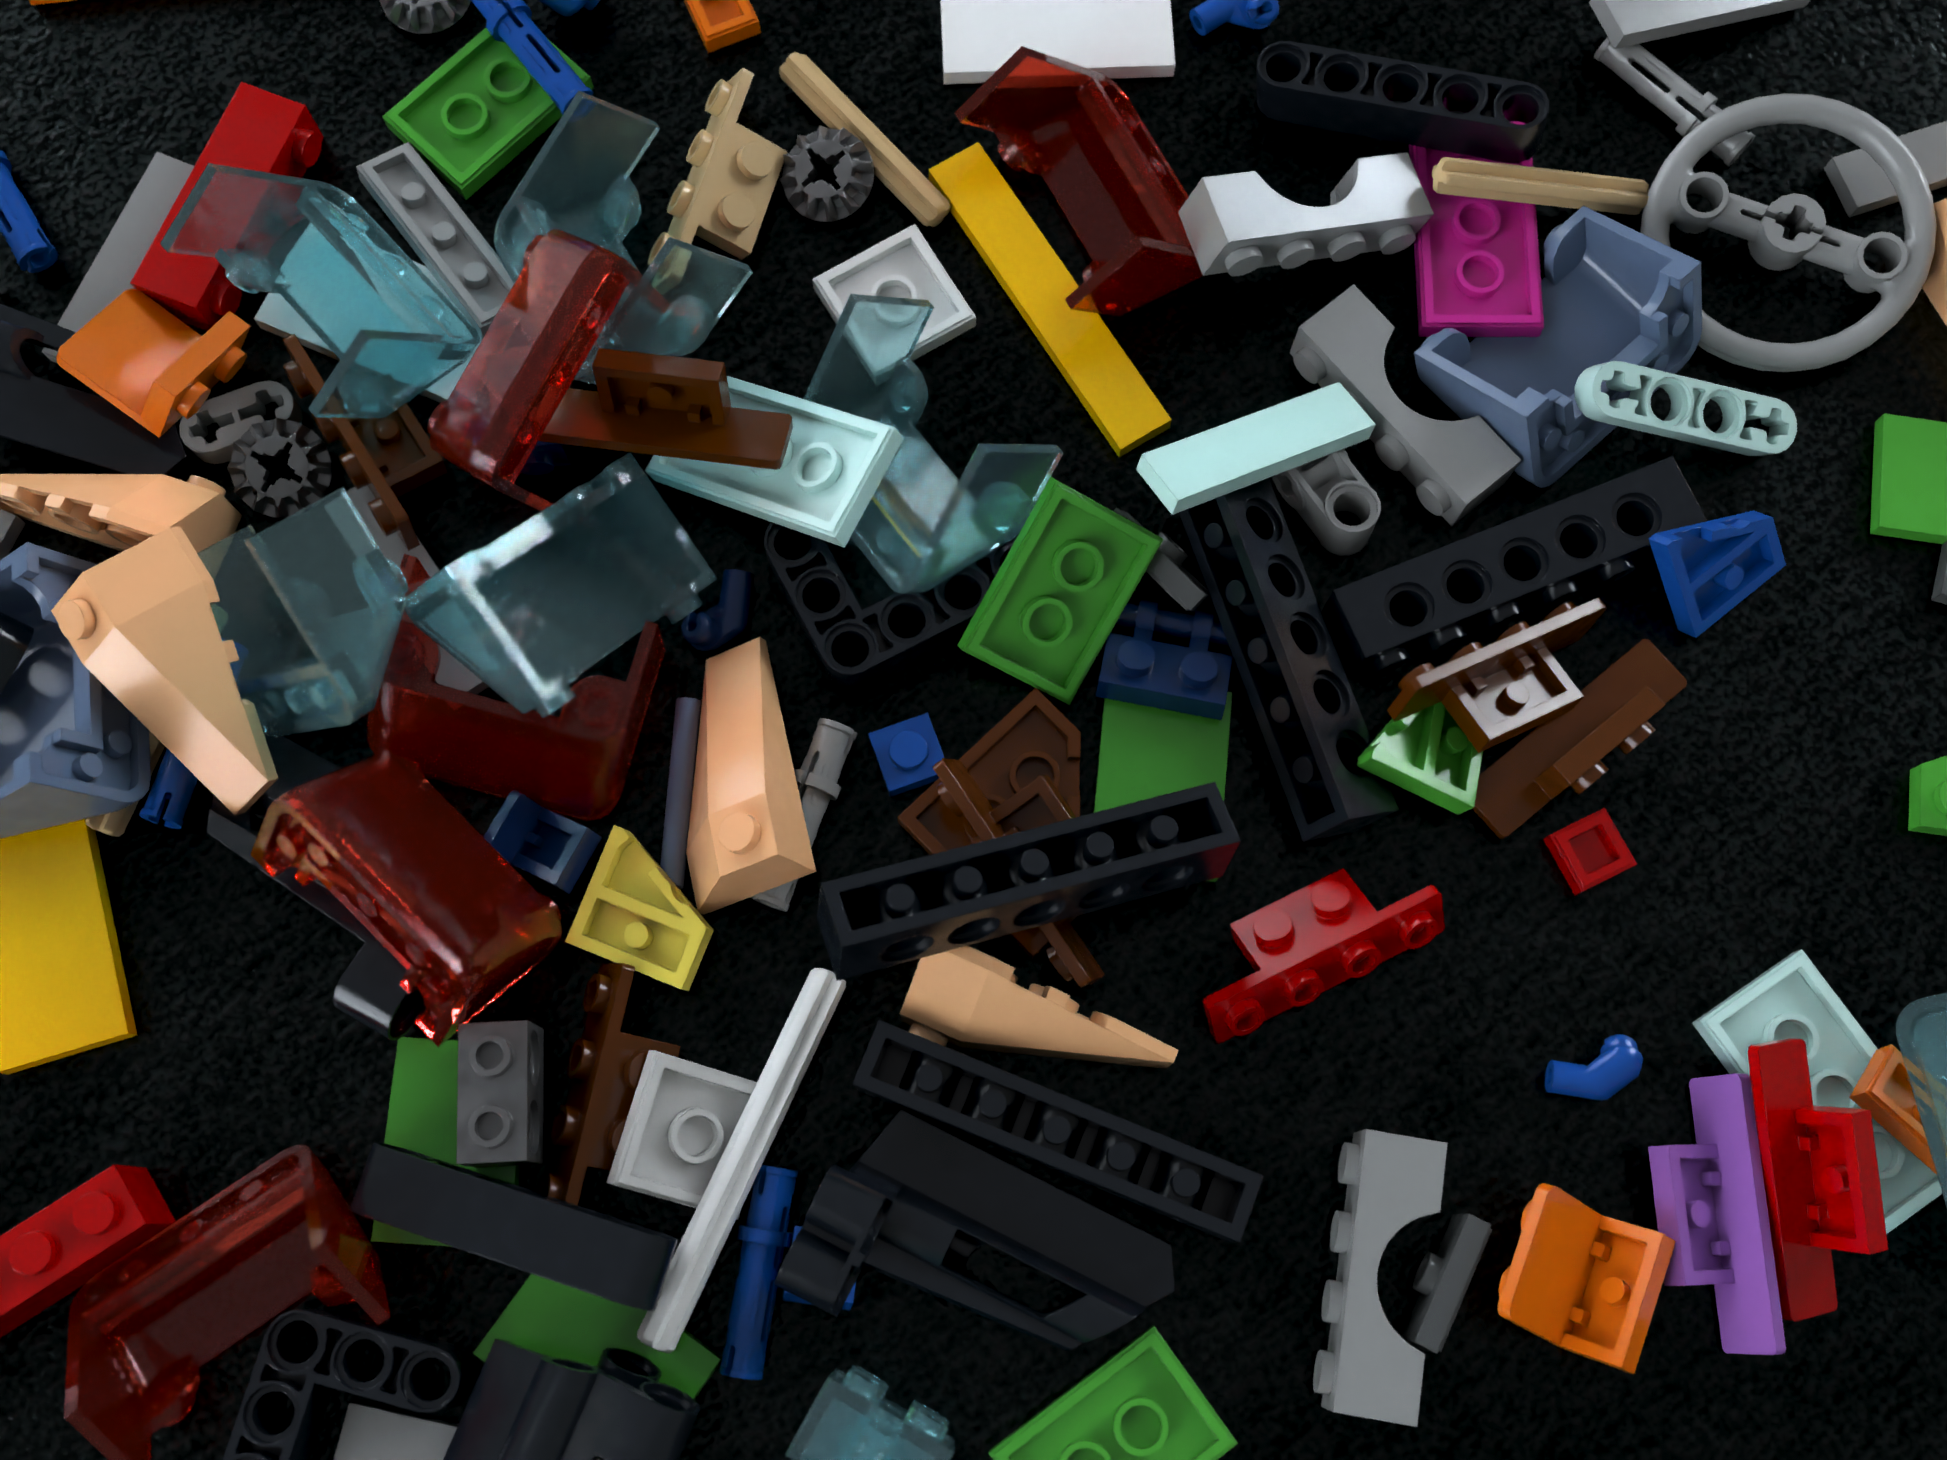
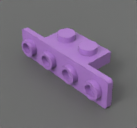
M1745 1073L1692 1078L1689 1082L1696 1144L1648 1146L1658 1232L1664 1233L1676 1241L1665 1274L1664 1285L1692 1286L1714 1284L1721 1343L1725 1353L1754 1355L1784 1354L1786 1352V1343L1750 1077Z

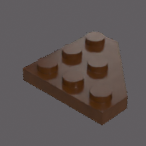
M1035 688L959 760L964 764L993 809L1040 775H1048L1075 816H1080L1081 732ZM940 778L897 817L898 823L929 855L973 844V839L978 836L965 815L963 814L961 817L956 816L941 799L936 788L942 782ZM1077 916L1070 919L1069 922L1071 923ZM1039 926L1008 934L1032 960L1050 943Z

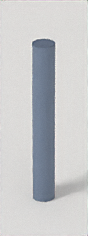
M688 697L676 699L660 867L679 889L684 888L686 848L701 701Z

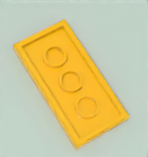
M85 819L0 839V1073L12 1074L137 1036L96 830L86 825Z

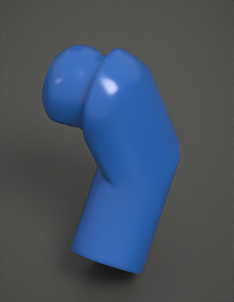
M1206 0L1191 9L1189 17L1195 31L1201 36L1207 35L1225 23L1250 29H1262L1277 18L1279 3L1278 0Z
M1623 1034L1609 1036L1604 1040L1605 1044L1600 1049L1601 1054L1589 1065L1550 1060L1545 1073V1089L1547 1093L1598 1101L1608 1100L1640 1074L1643 1056L1638 1051L1636 1041L1630 1036Z

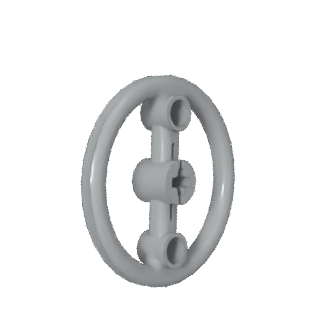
M1783 93L1756 97L1729 106L1704 120L1682 138L1665 159L1649 189V198L1642 213L1641 233L1669 247V228L1671 223H1674L1683 232L1692 234L1713 228L1748 240L1750 255L1757 264L1766 269L1776 271L1790 269L1804 259L1842 272L1847 284L1858 292H1878L1881 295V300L1874 309L1857 323L1837 334L1815 341L1800 343H1774L1743 336L1724 327L1702 310V332L1698 346L1708 353L1732 364L1760 371L1795 372L1818 369L1843 361L1871 346L1895 326L1915 302L1928 277L1935 252L1937 223L1933 196L1924 172L1909 148L1890 128L1867 112L1839 100L1811 94ZM1774 124H1804L1826 129L1847 138L1859 146L1883 169L1894 186L1902 208L1905 228L1904 242L1900 237L1889 232H1877L1863 238L1827 226L1824 210L1816 200L1807 195L1795 193L1784 195L1768 206L1730 193L1728 185L1722 177L1712 172L1694 173L1693 167L1700 158L1717 144L1735 134L1756 127ZM1700 194L1706 197L1711 203L1712 211L1704 213L1692 209L1687 203L1686 195ZM1783 226L1790 228L1788 238L1791 240L1782 237L1784 234ZM1864 253H1874L1881 257L1886 266V273H1877L1869 269L1864 261Z

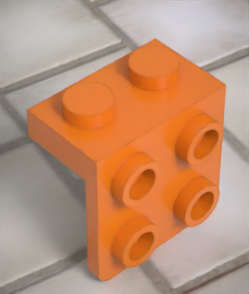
M127 289L59 347L56 361L65 371L160 438L182 416L186 419L191 418L208 398L210 389L220 380L223 383H227L239 371L247 358V354L241 348L250 325L229 311L201 336L143 292L137 289Z
M1541 1183L1536 1188L1533 1199L1524 1208L1521 1217L1522 1232L1511 1265L1506 1268L1500 1279L1498 1313L1501 1317L1559 1348L1635 1374L1676 1241L1664 1233L1603 1216L1562 1189L1550 1184Z

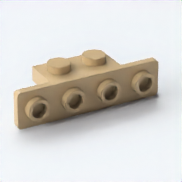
M745 68L738 71L727 82L720 79L708 97L705 111L711 114L706 130H700L694 138L686 157V161L692 164L687 181L682 180L676 187L668 204L667 212L673 215L668 232H662L657 238L648 258V265L654 267L648 287L658 292L680 276L695 235L740 260L752 252L784 163L783 155L787 154L788 151L737 123L754 73Z

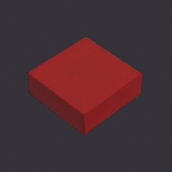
M1605 808L1543 839L1575 896L1637 865Z

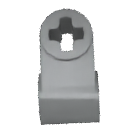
M1345 449L1272 476L1276 488L1282 497L1299 513L1327 551L1336 555L1350 556L1360 552L1367 545L1381 512V502L1376 491L1369 486L1352 464ZM1340 511L1350 512L1359 518L1361 524L1357 526L1343 524L1336 518L1334 513Z

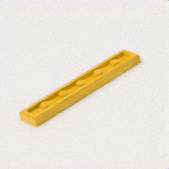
M977 142L928 169L929 181L949 200L951 205L950 212L1117 456L1125 455L1169 429L1172 419L980 143Z

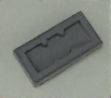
M1118 508L1114 510L1116 513L1142 526L1128 512ZM1161 531L1158 536L1164 540L1146 572L1186 611L1193 613L1197 610L1203 611L1212 602L1208 589L1182 565L1189 557L1187 553L1167 534Z
M1469 1213L1452 1215L1437 1253L1428 1252L1425 1255L1414 1277L1413 1290L1419 1292V1295L1401 1335L1406 1342L1423 1351L1432 1353L1442 1351L1491 1234V1224Z

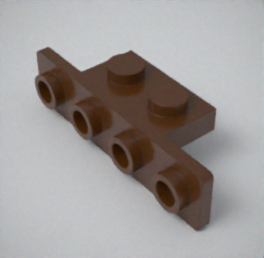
M295 334L284 338L283 342L292 360L282 365L289 381L300 399L311 394L318 407L310 410L328 444L339 439L345 448L346 453L340 455L339 459L355 488L359 490L368 485L376 499L367 504L386 537L397 532L408 551L419 546L420 544L411 521L397 498L446 474L447 470L442 457L385 370L332 395Z
M599 348L592 365L598 392L555 386L549 387L532 427L535 440L542 442L777 470L782 467L793 429L792 416L789 414L731 407L724 362Z
M1599 597L1577 607L1573 602H1567L1550 612L1538 624L1530 627L1524 621L1512 626L1492 644L1485 647L1480 642L1467 645L1441 666L1434 668L1431 663L1422 664L1401 679L1398 684L1401 692L1387 709V712L1396 722L1442 702L1478 753L1573 710L1584 696L1551 653L1580 640L1607 607Z
M1642 639L1580 691L1584 697L1573 710L1540 724L1479 775L1475 806L1472 809L1498 838L1504 839L1567 787L1571 786L1579 795L1609 770L1601 761L1604 756L1616 746L1626 755L1656 730L1647 720L1685 688L1687 680L1650 640Z
M943 758L933 765L934 771L942 781L936 786L941 799L956 816L961 817L964 814L978 836L973 839V844L1076 818L1048 775H1040L993 809L960 760ZM1073 917L1039 926L1051 944L1046 949L1047 955L1054 968L1066 981L1070 982L1075 979L1082 988L1095 983L1105 976L1069 922Z
M624 963L601 964L599 972L595 973L588 982L583 1001L584 1010L588 1012L582 1039L579 1038L574 1043L567 1064V1074L569 1078H572L566 1105L559 1107L553 1119L551 1142L555 1145L549 1172H545L541 1176L536 1192L578 1205L587 1166L611 1170L648 1050H655L674 1057L679 1056L681 1046L620 1032L635 972V967Z

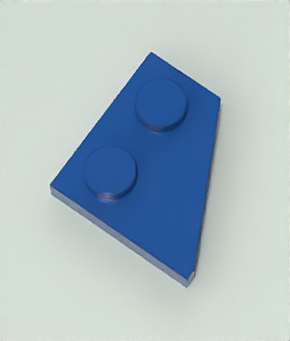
M1754 510L1658 532L1649 538L1677 629L1695 638L1786 566L1773 517Z

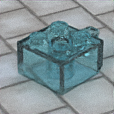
M853 1365L847 1374L839 1369H835L827 1377L785 1456L791 1460H951L955 1451V1438L946 1434L949 1429V1421L942 1415L913 1400L908 1410L884 1397L889 1388L887 1383L868 1371Z

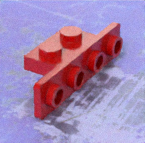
M1342 868L1231 923L1230 928L1233 940L1255 973L1204 998L1203 1004L1210 1032L1217 1043L1225 1042L1234 1036L1247 1035L1259 1028L1264 1021L1294 1006L1307 1005L1314 1001L1322 992L1352 977L1365 976L1372 972L1380 963L1408 949H1417L1428 944L1445 929L1442 894L1434 885H1429L1376 911L1350 875Z
M1789 1038L1749 1046L1748 1059L1782 1319L1796 1322L1833 1312L1838 1307L1831 1249L1870 1255L1888 1250L1871 1110L1813 1106L1805 1041L1803 1039Z

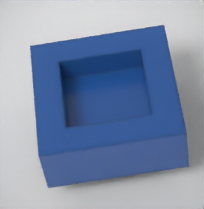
M928 713L868 733L869 741L890 797L939 779L933 769V765L945 757Z

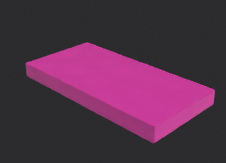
M1512 121V123L1514 124H1524L1522 122ZM1409 145L1411 162L1434 213L1416 233L1414 241L1419 337H1429L1450 327L1460 331L1467 337H1539L1544 328L1536 204L1438 194L1433 189V178L1431 176L1433 167L1438 165L1443 157L1533 167L1532 157L1520 163H1507Z

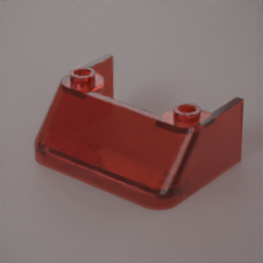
M1021 46L955 112L960 123L993 131L1000 141L997 146L998 151L1011 168L1018 172L1026 170L1033 174L1042 175L1093 260L1082 271L1084 283L1065 299L1070 309L1122 316L1203 276L1178 214L1189 196L1126 94L1106 75Z
M553 229L545 235L536 236L525 251L521 273L447 401H443L436 407L429 419L427 429L428 433L431 434V449L493 489L550 515L555 504L516 482V479L624 291L665 314L672 303L629 261L603 246L560 229Z
M404 554L371 650L367 739L372 752L385 764L396 769L502 798H507L509 793L515 790L526 795L545 809L571 817L594 820L611 812L619 801L666 650L658 624L645 621L626 682L600 675L581 679L567 693L560 717L434 683L441 662V652L436 639L422 625L436 585L417 557Z
M295 1145L281 1151L97 1273L74 1297L69 1309L64 1418L108 1460H151V1434L162 1427L176 1424L193 1407L196 1400L195 1394L200 1382L199 1367L310 1292H313L325 1306H336L342 1303L349 1304L357 1301L377 1325L390 1318L379 1257L354 1214L350 1211L348 1204L326 1167L308 1146Z

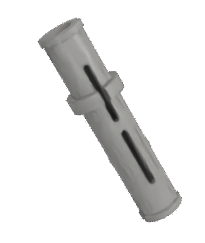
M1607 37L1594 55L1598 62L1601 61L1634 88L1637 93L1644 96L1678 124L1675 130L1683 137L1702 122L1678 103L1679 100H1683L1705 119L1722 111L1715 105L1718 100L1717 97L1709 91L1702 95L1640 44L1614 49ZM1631 63H1637L1670 91L1665 93L1635 69ZM1748 131L1735 134L1717 144L1711 151L1724 160L1727 166H1730L1750 145L1755 135Z
M826 718L819 719L813 740L800 769H794L811 848L830 800H837L841 790L837 781L852 743L857 736V732H854L852 728ZM798 879L749 898L771 908L787 912Z

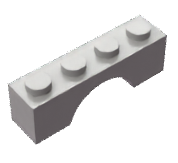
M1408 152L1358 158L1330 193L1329 206L1312 207L1288 200L1274 191L1256 171L1202 177L1178 212L1203 276L1226 272L1230 276H1241L1257 268L1281 265L1284 269H1291L1301 266L1310 260L1332 258L1333 261L1339 262L1353 258L1359 253L1380 250L1383 254H1394L1409 247L1415 241L1416 233L1434 214Z
M1353 284L1299 326L1290 350L1294 364L1299 373L1310 383H1318L1322 388L1336 382L1342 384L1376 424L1369 439L1375 444V451L1381 461L1391 470L1400 471L1416 488V494L1420 502L1429 512L1436 516L1441 515L1453 526L1504 485L1521 462V459L1479 415L1457 421L1435 420L1413 411L1397 397L1388 382L1384 367L1386 345L1395 327Z
M1365 1129L1354 1132L1352 1143L1344 1142L1338 1166L1339 1183L1347 1184L1344 1211H1335L1330 1232V1250L1339 1253L1336 1281L1327 1280L1322 1299V1320L1331 1323L1328 1351H1318L1313 1374L1314 1392L1322 1394L1321 1407L1329 1411L1415 1427L1418 1425L1425 1354L1406 1342L1387 1320L1379 1300L1377 1274L1381 1256L1387 1244L1403 1226L1417 1218L1440 1212L1448 1143Z

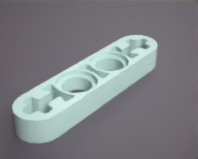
M1610 361L1593 365L1580 374L1575 385V401L1578 409L1586 417L1594 421L1747 456L1781 453L1790 447L1797 433V419L1794 411L1786 402L1780 399L1627 362ZM1606 381V387L1619 392L1631 391L1628 398L1610 401L1609 395L1601 392V383ZM1657 387L1664 389L1671 401V409L1665 420L1657 418L1651 408V396ZM1710 399L1716 401L1722 411V423L1716 432L1711 431L1705 425L1703 419L1705 404ZM1761 418V423L1769 426L1768 437L1767 432L1762 429L1753 427L1743 428L1745 421Z

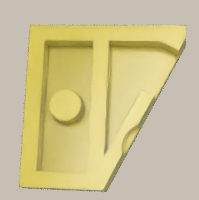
M614 825L565 942L615 963L632 965L637 972L681 990L689 991L714 929L630 831Z

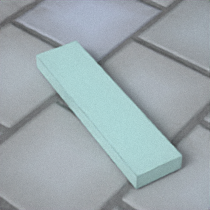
M1336 382L1143 453L1136 470L1168 511L1174 515L1368 440L1376 424L1342 384Z

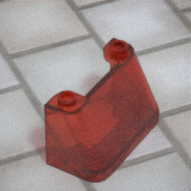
M392 751L380 752L298 785L273 801L267 810L250 854L273 879L289 867L298 868L294 878L303 887L317 878L407 969L399 985L408 994L418 987L424 998L426 1010L417 1018L415 1024L438 1047L458 1031V1024L468 1023L550 955L561 939V914L556 904L548 896L538 893L425 779L421 768L413 759Z

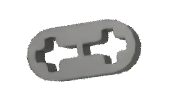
M261 381L206 400L201 408L189 419L182 416L179 425L180 437L189 450L202 461L211 464L225 463L231 461L233 442L240 439L249 430L251 424L265 421L263 418L267 412L265 405L276 402L279 406L275 410L276 418L291 420L300 424L303 420L302 408L291 392L279 382ZM217 423L221 427L216 431L217 440L207 443L204 439L208 436L207 426Z

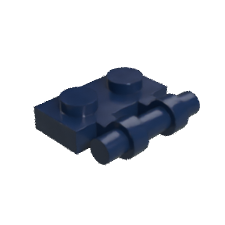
M1140 599L1139 605L1127 603L1115 626L1134 629L1133 637L1114 633L1109 634L1106 641L1096 697L1222 720L1233 656L1208 651L1209 644L1229 647L1220 621L1214 619V613L1197 610L1194 615L1162 610L1158 609L1159 602ZM1153 633L1189 640L1188 647L1152 641Z

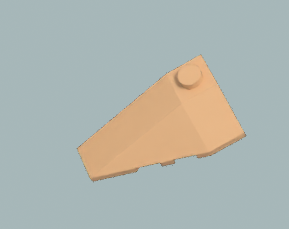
M0 474V509L12 513L19 518L122 552L170 527L181 526L213 579L242 517L240 512L224 497L226 490L223 487L195 475H190L188 481L185 482L164 474Z
M181 526L170 527L82 572L51 612L57 620L61 632L69 640L82 664L234 815L245 813L276 782L278 775L255 705L247 699H241L230 666L231 663L237 662L240 659L233 639L222 641L211 605L220 602L214 580Z
M761 637L706 659L686 848L698 912L703 915L816 872L766 640Z
M969 946L920 958L900 1011L901 1021L911 1025L910 1033L945 1047L947 1042L965 1049L1167 1069L1174 1063L1179 1051L1110 1015L1092 1011L1088 1018L1077 1013L1080 1005L1070 999V995L1052 986L1044 987L1031 983L1027 990L1016 984L1018 977L1013 974L1014 967Z

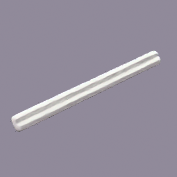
M814 968L810 971L674 1254L656 1310L647 1311L638 1329L637 1338L645 1345L663 1353H671L675 1350L846 988V981L844 979L837 981L834 972L824 968Z

